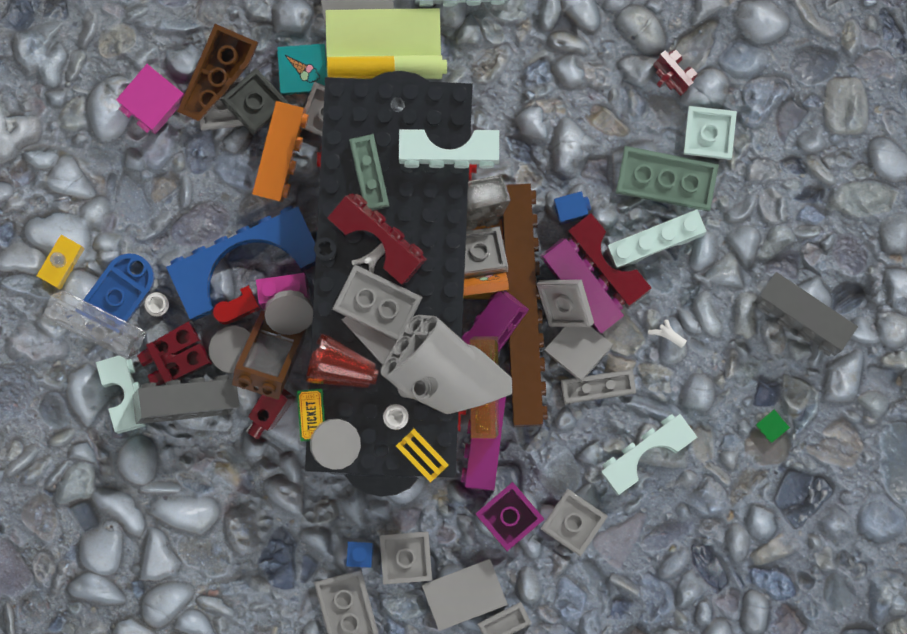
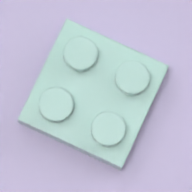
M689 106L683 155L731 160L737 111Z

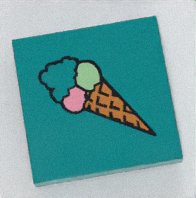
M325 44L277 47L281 95L310 93L314 82L325 86V77H327Z

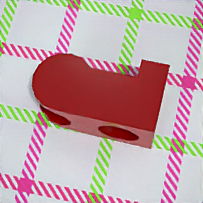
M249 285L240 289L242 296L229 302L222 301L215 305L213 314L219 323L227 325L261 310Z

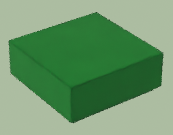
M775 409L755 425L770 444L790 428Z

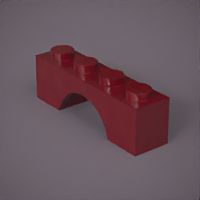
M353 193L346 195L327 219L345 235L357 230L368 231L376 235L385 249L386 258L383 268L400 284L408 282L427 260L423 256V251L415 244L410 245L404 239L405 236L399 229L391 228L385 222L386 218L378 211L373 212L366 206L368 203L363 197Z
M590 213L568 231L569 238L567 240H572L584 254L582 259H586L600 274L597 276L598 279L601 278L607 287L609 286L615 293L612 296L628 309L650 292L652 288L637 269L619 271L608 265L601 252V243L606 231L593 214Z

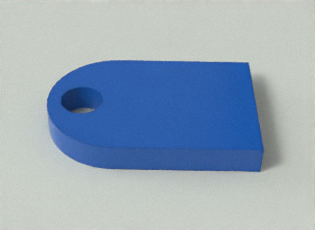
M128 253L120 255L112 260L81 303L122 331L152 290L155 279L154 271L148 261L137 254ZM135 262H141L144 266L143 271L138 275L131 273V265Z

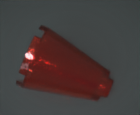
M323 333L320 334L316 342L320 347L316 348L312 353L306 382L366 388L369 387L370 383L375 384L379 370L375 369V363Z

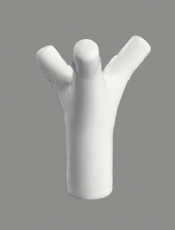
M381 243L366 256L352 260V265L368 263L369 271L374 273L377 261L385 254L383 244Z
M669 320L664 321L665 326L663 324L660 325L661 330H648L649 335H659L667 338L680 348L687 341L673 331Z

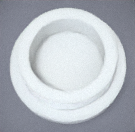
M155 292L146 298L145 309L150 315L159 317L168 311L169 301L164 294Z
M398 404L390 405L383 414L385 424L394 430L403 428L409 418L407 410Z

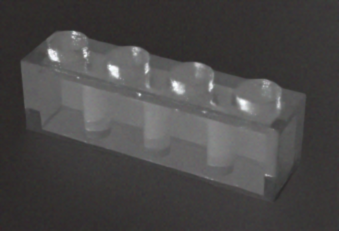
M63 290L50 296L43 314V318L126 359L139 352L146 331Z

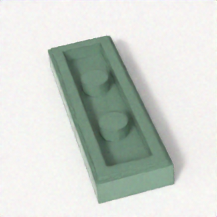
M374 134L349 139L361 195L368 203L366 206L372 211L389 208Z

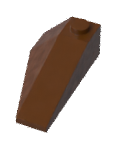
M214 24L177 112L200 122L249 66L259 42Z

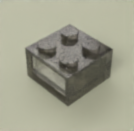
M502 175L469 181L466 231H471L480 226L492 227L499 223L511 201Z

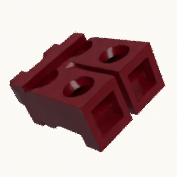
M189 321L155 341L146 344L147 349L137 355L143 367L155 362L158 370L147 376L150 383H156V386L166 384L167 381L181 380L194 372L213 365L204 346L201 344L202 342L193 324Z

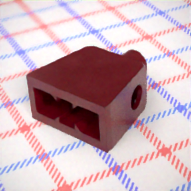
M283 389L279 400L261 395L248 415L253 422L246 432L259 439L264 430H272L296 396L286 389ZM265 410L269 413V418L264 416Z

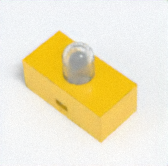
M60 235L36 276L61 290L83 253L84 248L69 238Z

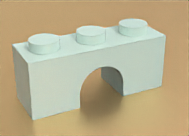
M122 354L96 362L102 386L107 388L119 385L124 390L122 403L116 407L109 408L115 433L120 434L146 426V423L136 424L132 395L140 388L138 382L134 383L132 373L136 371L133 360L128 359L126 355Z

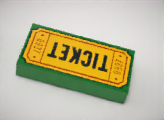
M323 389L297 391L301 442L310 441L313 432L316 430L315 428L325 421Z

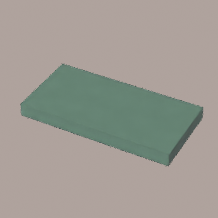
M625 146L615 194L710 212L719 164Z

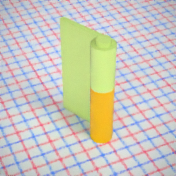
M440 8L325 10L327 77L372 79L385 72L406 71L416 73L425 79H442L443 74H447V60H442Z

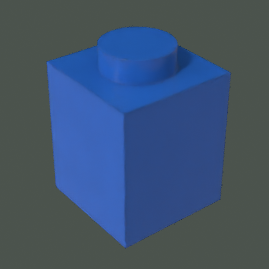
M582 191L555 198L553 201L559 225L582 220L588 216V211L591 210L588 196L583 197Z
M348 542L347 567L372 568L374 544Z

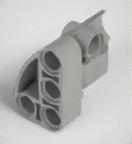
M416 315L412 317L381 368V374L397 387L398 393L402 397L415 399L444 414L481 406L512 394V378L480 349L465 343L436 316Z

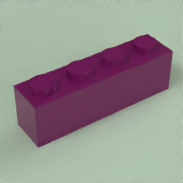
M562 238L539 257L557 280H582L594 320L592 327L602 334L624 316L620 311L623 307L615 297L611 299L607 294L608 287L601 278L597 280L592 274V271H594L592 265L586 259L582 260L577 254L580 250L572 240L567 241V239Z
M495 292L489 298L488 306L485 310L476 316L471 330L462 336V340L480 349L493 361L529 309L508 292Z
M506 397L470 408V410H475L474 420L469 419L467 434H472L471 444L466 443L464 458H469L468 468L462 469L461 482L466 483L465 488L493 492L495 490Z

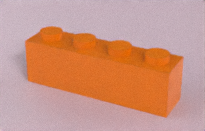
M276 101L252 192L253 195L283 202L284 198H288L291 184H288L289 176L294 175L297 161H294L296 151L300 152L303 138L300 137L301 129L306 128L309 119L305 108Z

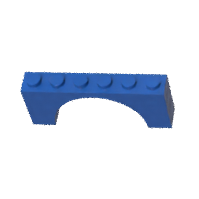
M293 206L286 207L280 211V215L271 218V216L264 217L258 221V225L252 228L249 226L240 228L236 231L237 235L230 238L227 236L221 237L214 241L215 245L208 248L205 246L193 250V255L187 258L180 256L170 261L171 265L166 268L192 322L213 313L210 297L213 273L219 262L237 247L251 243L269 244L289 254L296 261L301 271L315 266V241L298 206L295 208Z

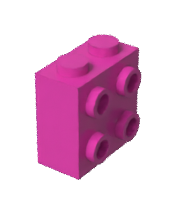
M146 64L116 101L120 105L118 110L126 117L130 118L132 115L138 120L136 124L143 131L148 133L150 130L156 135L179 108L184 93Z
M305 273L256 280L258 301L263 310H265L268 300H271L275 297V294L282 291H299L304 294V297L310 299L308 279Z

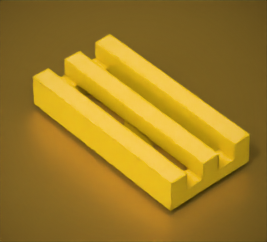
M415 429L396 445L430 483L449 466ZM413 437L441 464L439 468L411 441ZM406 443L434 471L432 475L403 447Z

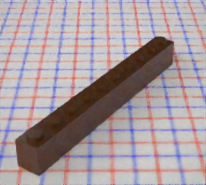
M531 183L502 185L504 247L508 264L506 275L509 284L507 292L529 309L509 337L513 427L543 426V420H548L547 405L542 406V396H546V381H541V372H545V358L540 357L539 348H544L543 333L538 331V324L543 323L542 309H537V300H541L536 285V276H540V262L535 261L534 252H539L538 237L534 238L533 228H538L537 214H532V205L536 204V190H531Z

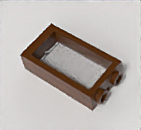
M261 310L236 364L232 385L279 400L304 342L306 329L297 334H280L270 328L266 322L265 311Z

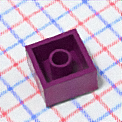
M513 482L475 513L477 518L506 552L545 520Z

